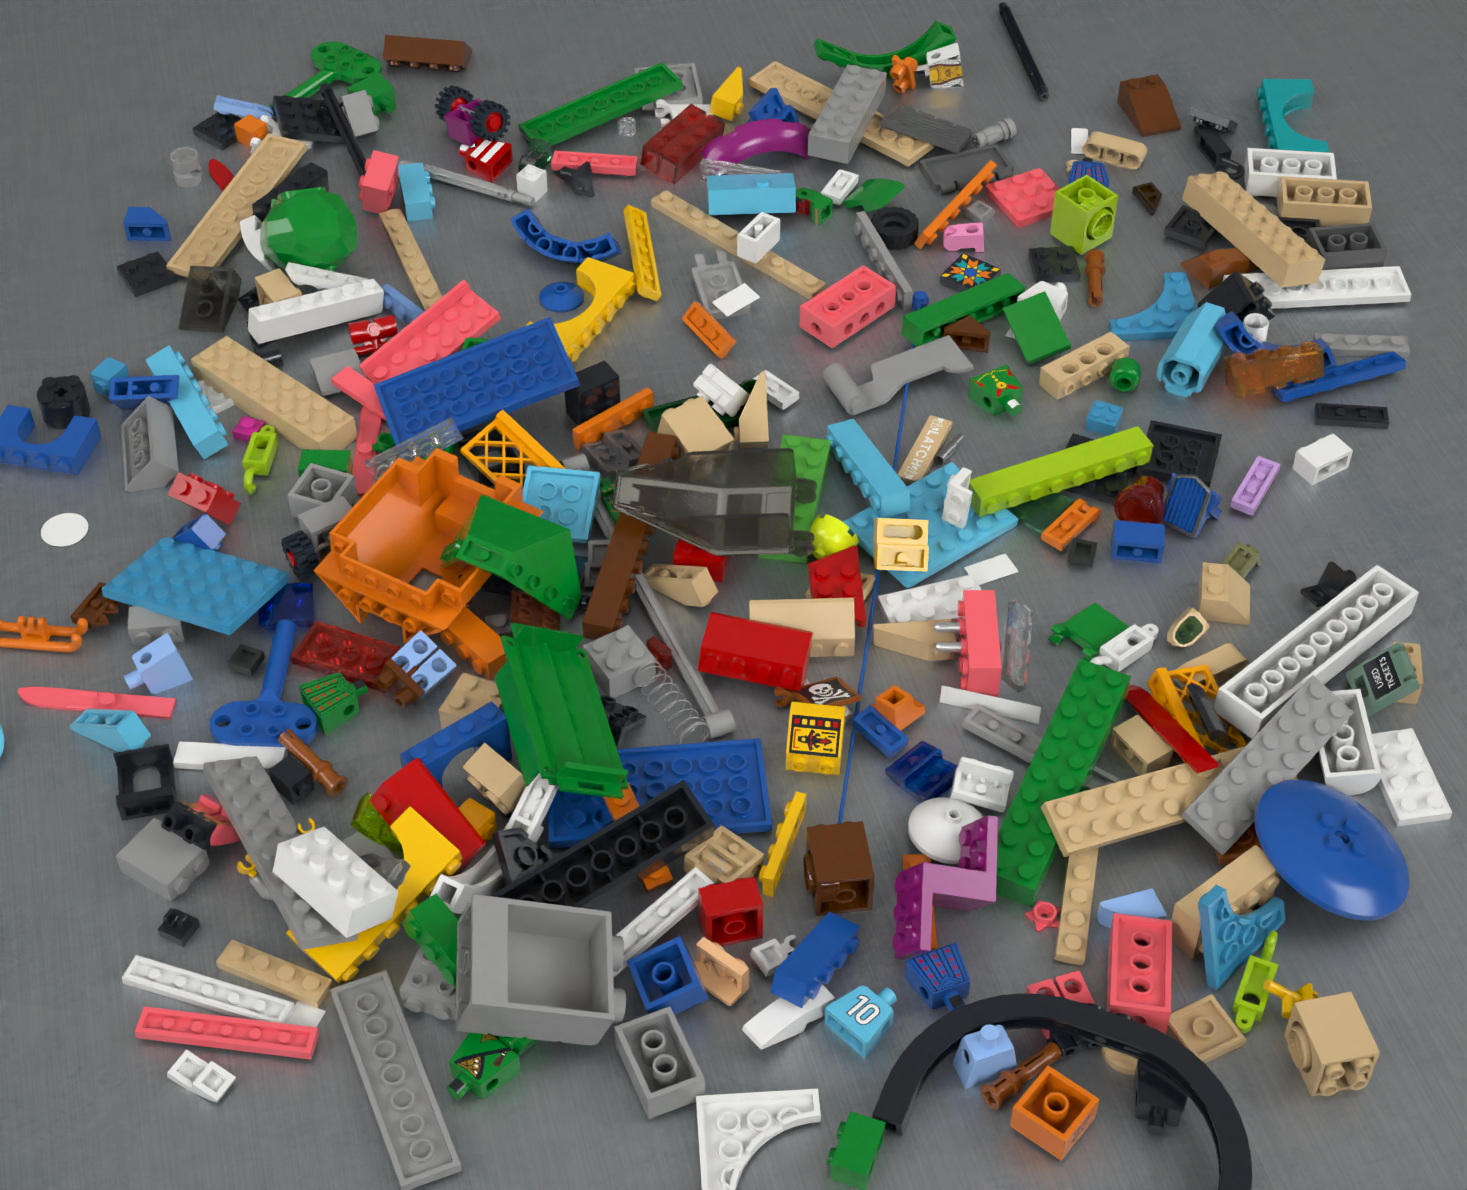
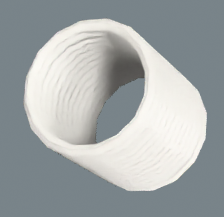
M1258 313L1247 315L1243 321L1244 328L1254 337L1266 342L1269 326L1267 317Z

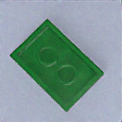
M1045 291L1003 308L1004 315L1028 366L1071 349V344Z

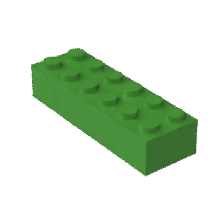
M783 434L770 488H792L788 552L758 553L759 558L807 564L811 548L809 545L810 527L820 509L830 464L831 440Z

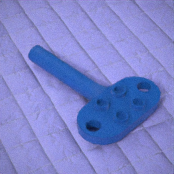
M283 619L277 622L259 698L253 701L230 702L221 706L213 713L210 719V732L216 743L232 746L284 747L278 742V739L283 732L289 735L286 732L287 729H291L306 745L315 738L318 732V723L313 710L304 704L281 701L297 631V625L293 621ZM222 722H230L228 726L218 727ZM301 725H310V727L307 729H298V727Z

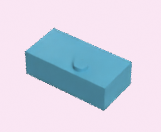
M793 173L707 176L709 215L760 214L761 212L796 213V187Z

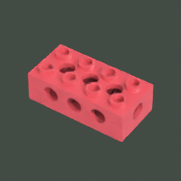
M863 265L800 306V328L829 347L834 348L895 307L896 285Z
M1114 913L1109 933L1106 1011L1113 1014H1126L1133 1021L1166 1034L1171 1014L1172 921Z

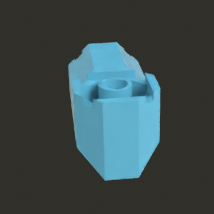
M1206 302L1185 318L1158 365L1157 378L1159 381H1164V387L1168 392L1185 398L1191 396L1195 391L1196 393L1201 392L1213 369L1220 366L1228 346L1222 339L1216 326L1218 321L1226 315L1223 307Z

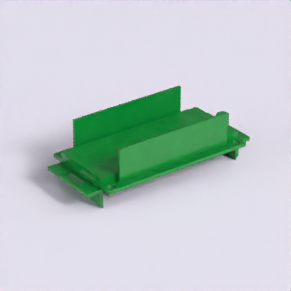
M512 623L510 626L514 637L502 636L500 638L507 661L494 678L525 785L529 786L540 773L542 779H548L549 785L559 786V790L562 792L622 799L624 797L622 789L629 788L626 779L628 770L622 767L585 649L576 648L585 636L547 629L546 627Z

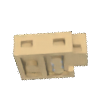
M721 825L714 831L712 838L685 855L683 870L688 874L697 867L715 884H721L738 878H750L757 875L763 866L765 854Z

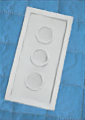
M971 574L878 596L877 603L887 623L951 619V622H956V618L961 617L957 615V603L962 601L963 590H981L974 575Z
M1413 728L1373 733L1372 737L1382 772L1378 785L1397 827L1449 820L1452 815L1451 808Z

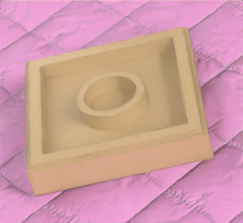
M1212 994L1170 1014L1167 1027L1169 1034L1173 1039L1192 1051L1205 1064L1246 1043L1245 1036Z

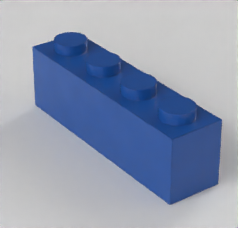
M828 912L775 970L770 993L800 1008L809 999L814 1000L819 993L820 987L823 984L827 985L836 969L840 970L849 954L853 955L858 949L860 939L857 936L860 926L832 912Z

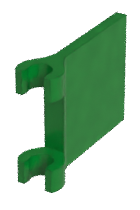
M1093 603L1066 622L1054 624L1051 627V631L1054 634L1048 640L1058 645L1067 636L1083 648L1082 653L1086 656L1082 659L1090 662L1099 655L1101 646L1128 629L1129 626L1097 603Z

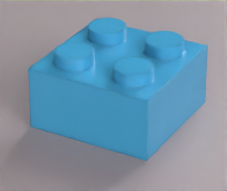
M1095 400L1086 418L1085 429L1107 436L1116 433L1122 420L1124 408Z

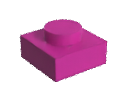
M243 416L232 431L233 438L250 442L252 433L260 432V429L265 426V421Z

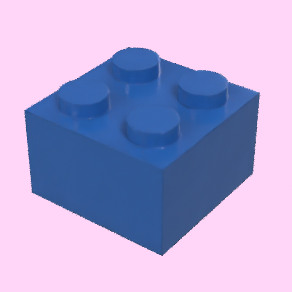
M681 936L627 960L648 1014L670 1006L674 1015L709 999L691 953Z

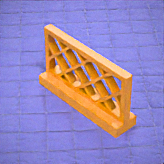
M501 410L496 415L494 421L460 449V452L494 485L500 475L508 479H519V483L522 484V492L523 479L526 477V474H523V463L539 467L566 469L504 410ZM493 429H496L502 435V441H488V434ZM474 446H485V457L474 456L469 450ZM488 446L502 447V457H488ZM505 447H515L519 451V458L505 457ZM488 462L502 463V473H492L488 469ZM505 463H519V474L505 473Z
M1208 665L1167 671L1166 667L1157 668L1146 682L1153 698L1203 748L1206 745L1217 751V754L1230 751L1225 746L1220 747L1218 743L1210 741L1206 732L1204 736L1196 732L1193 722L1201 726L1202 724L1196 712L1192 713L1185 709L1182 703V699L1190 703L1186 690L1187 685L1191 683L1201 686L1208 697L1216 699L1219 687ZM1202 673L1206 678V685L1204 686L1193 680V675ZM1176 678L1185 683L1183 690L1175 687L1171 679ZM1219 716L1220 720L1224 721L1228 727L1226 732L1231 743L1235 744L1237 748L1246 746L1239 729Z

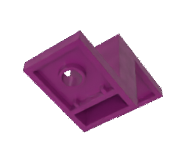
M987 815L961 827L959 833L961 858L959 859L958 867L922 862L898 873L895 880L897 904L893 913L894 920L896 921V933L892 940L895 959L907 960L931 951L932 907L971 912L996 902L998 817Z

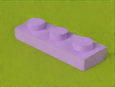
M1257 456L1233 496L1230 508L1253 516L1279 472L1280 464Z

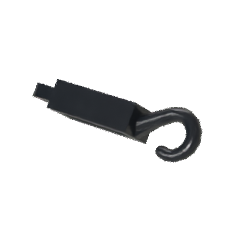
M1195 126L1194 134L1198 139L1197 148L1214 169L1228 174L1232 180L1242 178L1245 173L1244 167L1231 160L1232 150L1212 127ZM1231 168L1236 170L1237 172L1229 173L1226 171V169Z

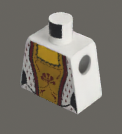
M958 43L926 53L927 64L918 66L916 70L917 78L929 77L932 88L964 87Z

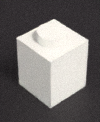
M528 164L516 175L518 193L534 197L535 203L548 192L546 170Z

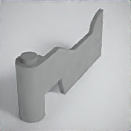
M947 335L871 364L873 381L860 386L856 385L844 367L838 363L832 364L824 370L823 379L847 413L856 415L887 403L906 383L943 369L950 373H964L974 370V366L952 338Z

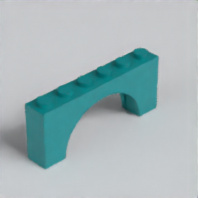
M1262 79L1261 86L1257 87L1256 98L1260 100L1259 111L1262 112V124H1265V136H1268V149L1330 153L1327 141L1311 139L1297 133L1284 119L1287 114L1293 111L1311 108L1314 95L1311 79Z

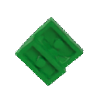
M870 179L865 181L843 202L846 208L862 205L865 212L883 208L905 186L903 183L890 179Z

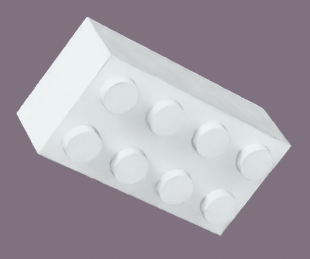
M1247 148L1244 163L1245 191L1252 196L1277 197L1281 176L1337 180L1334 153Z
M325 827L278 844L273 872L346 938L392 919L398 890Z

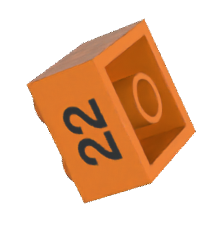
M1047 1065L1014 1105L1010 1127L1062 1161L1096 1118L1100 1099Z

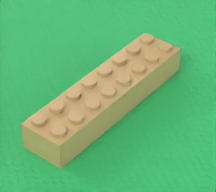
M1216 172L1214 174L1201 173L1188 177L1182 200L1192 209L1197 210L1201 217L1281 288L1318 283L1325 259L1318 254L1317 250L1304 242L1303 238L1297 236L1290 227L1283 224L1277 216L1269 212L1264 205L1255 200L1251 194L1242 189L1240 184L1235 183L1228 174L1224 172Z
M225 336L191 359L196 381L203 380L206 386H212L213 390L218 394L223 393L224 398H231L234 406L252 418L265 421V425L274 426L275 432L301 450H342L357 439L353 416L228 336Z

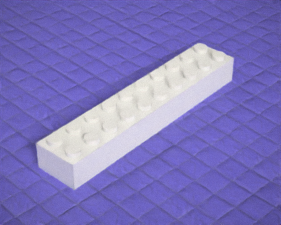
M1374 566L1218 689L1213 706L1216 713L1253 739L1312 675L1321 683L1326 684L1411 615L1419 592L1380 566Z

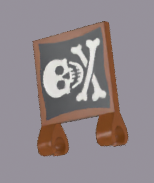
M837 676L805 685L800 692L781 687L774 690L776 696L783 695L780 700L775 701L778 707H785L794 699L800 703L844 706L861 701V695Z

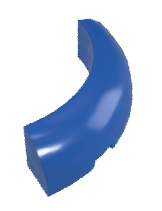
M530 209L510 218L517 233L530 247L542 255L560 262L582 264L587 257L602 262L622 253L619 242L610 233L594 239L584 240L583 242H572L548 233L542 226L539 218Z
M1233 311L1224 315L1216 325L1228 347L1247 364L1261 371L1280 376L1310 374L1337 366L1330 346L1322 338L1304 344L1289 346L1267 343L1251 335Z

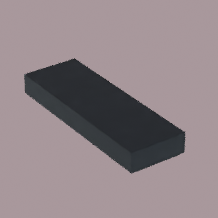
M1315 403L1316 425L1388 429L1389 417L1387 407Z

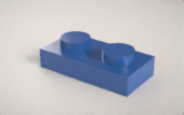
M871 705L852 718L851 726L889 759L908 744L909 738Z

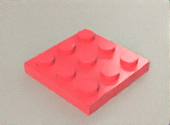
M1041 168L985 185V193L1018 228L1052 217L1055 192L1060 189Z

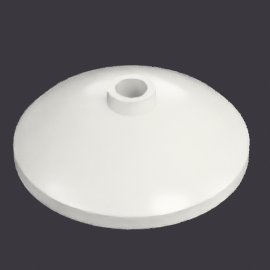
M929 799L917 805L911 812L908 821L909 837L917 849L929 858L942 863L958 864L961 858V845L959 844L961 827L984 816L973 806L957 799Z

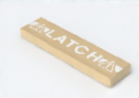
M932 415L929 416L897 474L905 485H911L927 475L934 462V457L940 451L952 428V421Z

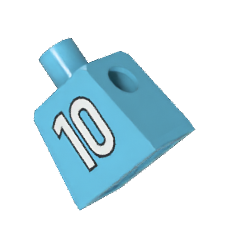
M861 985L825 1007L824 1024L866 1059L893 1025L894 1011L890 1006L897 1001L896 995L888 987L875 994L867 986Z

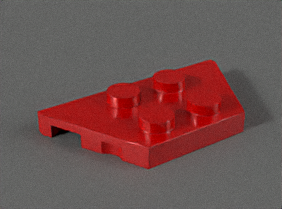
M857 546L849 547L809 563L808 576L811 599L854 598L855 621H858L857 626L865 627L866 613Z

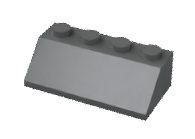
M147 396L121 424L125 491L128 492L165 487L170 480L176 478L179 472L173 408L155 398Z

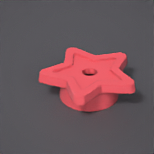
M1038 900L1034 910L1026 912L1025 917L1035 922L1037 932H1041L1047 927L1058 929L1059 921L1057 916L1061 908L1055 907L1049 902Z

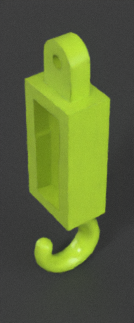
M265 425L260 429V432H253L242 461L244 471L243 485L248 495H252L256 489V485L252 484L254 475L268 476L278 449L277 433L272 425Z
M1275 930L1269 931L1260 957L1250 955L1234 1001L1232 1012L1237 1014L1234 1023L1241 1033H1248L1252 1029L1254 1020L1261 1022L1270 994V992L1263 989V984L1267 979L1274 981L1279 964L1271 962L1278 938V933ZM1254 994L1259 998L1260 1003L1256 1005L1244 1001L1243 996Z

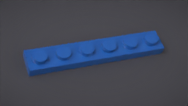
M1392 351L1272 383L1271 393L1282 402H1290L1303 396H1312L1315 393L1334 390L1340 386L1353 385L1355 382L1366 379L1371 380L1385 374H1393L1396 371L1406 369V360Z

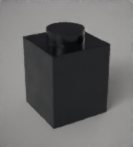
M288 755L269 769L274 787L293 805L302 798L307 797L315 789L311 771L292 755Z

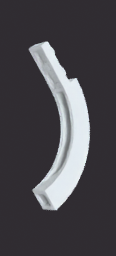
M539 773L531 784L525 787L504 830L522 828L529 834L528 838L537 843L544 830L541 824L559 786L549 785L548 779H542ZM495 845L477 864L466 872L456 876L441 874L430 897L437 894L453 913L462 914L473 894L490 896L504 888L506 884Z

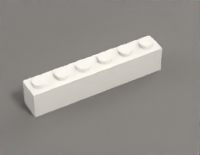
M373 278L249 308L248 331L256 342L261 344L380 314L383 310L384 290Z

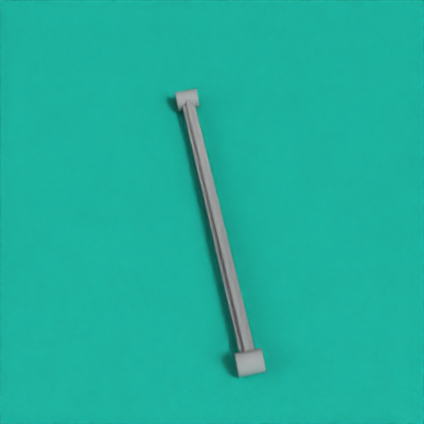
M584 453L559 461L566 469L590 471L589 463ZM598 495L594 518L606 539H611L616 525ZM641 571V574H636L635 577L637 580L635 591L705 715L702 716V719L709 726L710 730L707 738L710 740L734 732L736 727L730 710L728 708L719 710Z

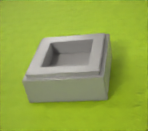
M980 200L964 209V216L976 223H984L995 215V209Z

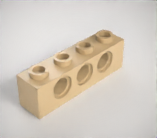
M1109 332L1041 367L1039 385L1056 400L1070 395L1075 390L1087 386L1098 378L1110 373L1111 366L1117 359L1128 357L1130 346L1114 333Z

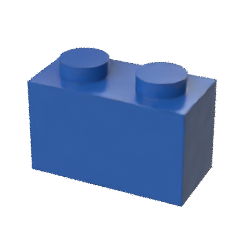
M1114 520L1111 537V559L1162 563L1165 547L1164 524Z

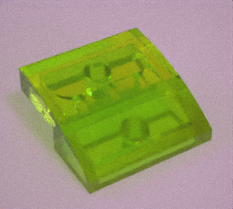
M368 792L359 799L350 825L370 840L403 852L402 845L392 834L389 825L369 801L372 795Z

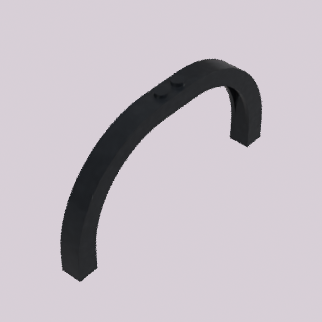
M1023 993L999 995L964 1005L944 1015L920 1033L901 1054L883 1086L872 1114L874 1119L886 1122L885 1130L903 1136L914 1104L924 1084L935 1069L952 1053L957 1051L961 1039L965 1035L980 1031L983 1026L988 1024L994 1026L1002 1025L1005 1030L1022 1028L1051 1030L1132 1056L1155 1067L1171 1078L1195 1103L1210 1130L1218 1160V1190H1251L1252 1187L1251 1153L1241 1116L1221 1081L1203 1061L1175 1039L1154 1028L1133 1021L1126 1014H1113L1104 1011L1102 1007L1093 1003L1086 1005L1057 996Z

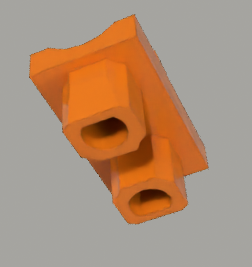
M894 55L892 58L893 67L889 71L890 76L895 79L892 88L894 91L903 94L907 88L912 90L915 88L914 72L917 70L918 64L914 58L906 57L901 60L897 55Z

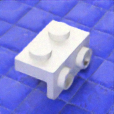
M965 467L957 474H953L948 481L942 514L943 520L961 529L966 526L973 494L972 491L968 490L972 471Z
M961 757L954 774L950 798L1003 813L1006 808L1009 787L1014 777V771L1001 766L983 763L976 759Z

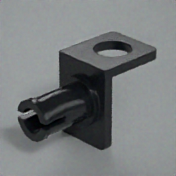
M586 161L578 169L566 166L561 168L559 173L560 179L571 181L575 194L591 198L595 196L590 162ZM587 186L588 191L584 190L583 188Z
M1333 561L1329 562L1318 584L1302 588L1300 593L1315 607L1324 606L1339 595L1343 587L1353 584L1356 581V574L1352 570H1342ZM1311 593L1319 594L1323 599H1317Z

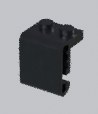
M1239 272L1229 275L1197 305L1199 308L1208 302L1223 307L1226 314L1233 311L1242 323L1247 315L1254 312L1264 315L1269 321L1275 317L1271 309L1272 303L1263 295V292H1265L1264 288L1257 281L1253 283Z

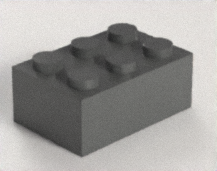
M1374 222L1309 228L1306 243L1311 248L1317 250L1318 254L1325 259L1322 270L1384 266L1387 248Z

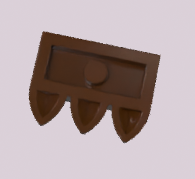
M99 582L70 616L71 621L77 625L78 619L85 618L88 621V629L94 631L97 627L109 625L106 616L119 613L116 604L122 602L103 597L102 588L106 584Z

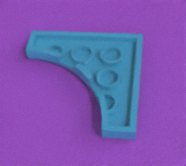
M1186 272L1164 273V290L1159 299L1148 309L1125 318L1109 319L1108 327L1110 332L1114 333L1122 341L1173 339L1185 318L1197 309Z
M1215 885L1208 893L1202 895L1198 902L1207 986L1217 991L1249 959L1250 955H1253L1265 943L1269 931H1277L1286 922L1283 900L1274 896L1261 908L1248 914L1239 915L1233 913L1225 888Z

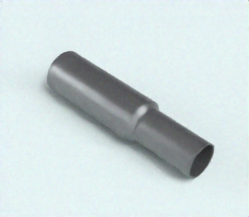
M959 433L934 457L938 465H942L957 450V447L965 439L964 435Z

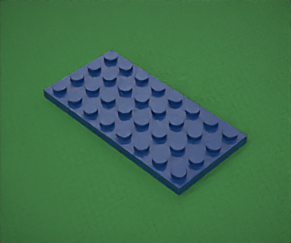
M551 317L374 384L399 455L495 419L501 410L508 414L580 386Z
M760 738L617 749L623 769L628 770L626 779L639 806L684 780L714 823V831L721 825L734 834L772 831V819ZM558 788L547 811L549 849L572 847L614 822L603 797L562 792Z

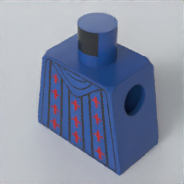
M1088 157L1082 159V161L1073 162L1068 184L1088 175L1109 189V178L1105 165L1102 162H1094L1093 159Z
M956 942L906 960L904 977L929 1009L935 1010L947 1006L948 1010L952 1012L966 1005L963 999L969 996L970 978Z

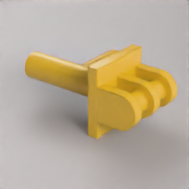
M1267 979L1263 984L1264 990L1282 999V1017L1287 1019L1290 1018L1294 1002L1318 998V993L1313 990V984L1311 983L1304 985L1295 992L1270 979Z

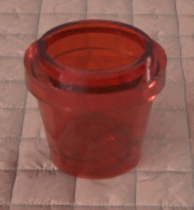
M1141 476L1130 486L1122 489L1114 503V511L1118 520L1159 524L1165 512L1163 502L1165 490L1162 483L1154 477Z

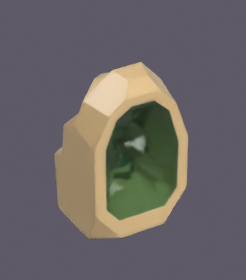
M1188 608L1171 625L1167 633V641L1173 647L1178 648L1193 645L1210 626L1194 608Z

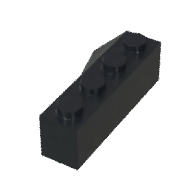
M312 162L298 169L291 177L252 204L253 215L263 222L271 209L272 199H277V196L282 192L325 187L326 192H328L327 170Z

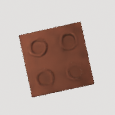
M511 591L510 621L512 623L546 627L547 629L560 631V614L525 592Z

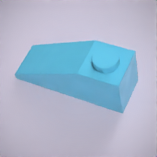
M86 709L69 726L72 731L116 752L141 749L145 745L144 742L151 736L134 711Z

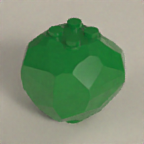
M325 187L280 193L262 222L260 234L262 252L283 270L286 269L288 262L335 272L357 248L358 239L356 222L348 206L340 195L326 192Z

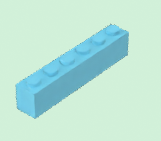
M170 345L147 358L146 362L154 376H180L178 399L169 401L193 446L205 460L229 445L224 437L228 434L220 421L216 423L219 418L212 407L208 409V406L211 404L204 393L199 394L203 390L196 379L191 380L194 375L187 364L183 366L186 361L179 351L174 352Z
M850 419L828 425L825 440H831V450L836 461L841 462L845 473L850 474L855 486H859L864 498L869 499L873 510H877L882 518L911 511L910 490L856 421Z

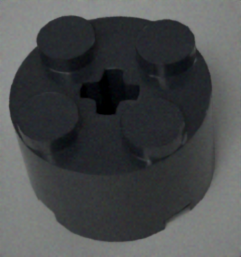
M78 376L47 377L42 380V385L37 391V400L46 424L47 422L50 423L51 427L55 429H66L74 415L89 417L91 412L85 386Z

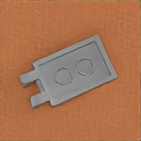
M725 250L716 251L717 261L712 265H706L703 253L695 254L696 264L691 268V275L701 305L715 319L727 318L712 302L742 285L735 261H727ZM750 304L728 317L751 314Z

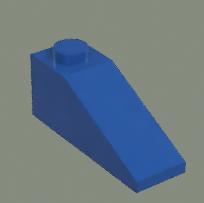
M159 375L111 378L109 401L120 409H136L147 396L163 403L178 399L180 376Z

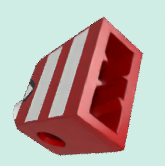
M479 138L471 147L463 144L459 149V156L465 158L466 170L491 183L513 162L512 145L506 142L494 140L491 142Z

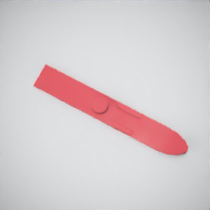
M362 406L352 468L358 496H363L373 486L377 452L372 449V445L377 442L382 418L365 406Z
M23 687L18 689V695L24 702L31 706L83 712L86 709L134 711L139 717L170 719L176 704V698L52 687Z

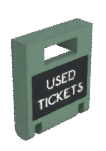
M1402 643L1390 646L1345 672L1351 690H1361L1360 686H1367L1370 695L1364 698L1361 690L1367 717L1372 716L1420 688L1412 662Z

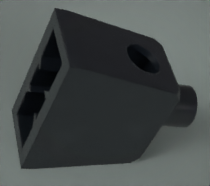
M1138 1059L1134 1074L1135 1117L1148 1121L1147 1132L1149 1134L1163 1136L1166 1131V1125L1172 1127L1179 1126L1189 1096L1167 1075Z

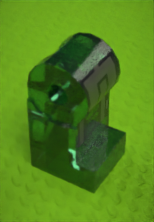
M533 138L530 142L529 150L520 158L518 171L520 172L528 164L544 170L552 160L551 143Z

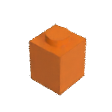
M250 114L234 124L237 141L249 148H252L250 142L253 137L263 141L268 134L267 123Z

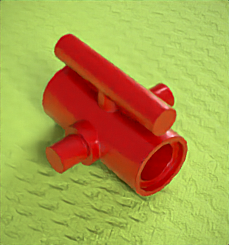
M394 315L373 318V323H370L369 320L348 323L352 345L361 343L365 345L354 348L358 356L373 354L388 342L387 338L398 334Z

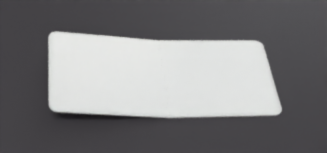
M1071 128V153L1084 154L1083 146L1088 139V129Z

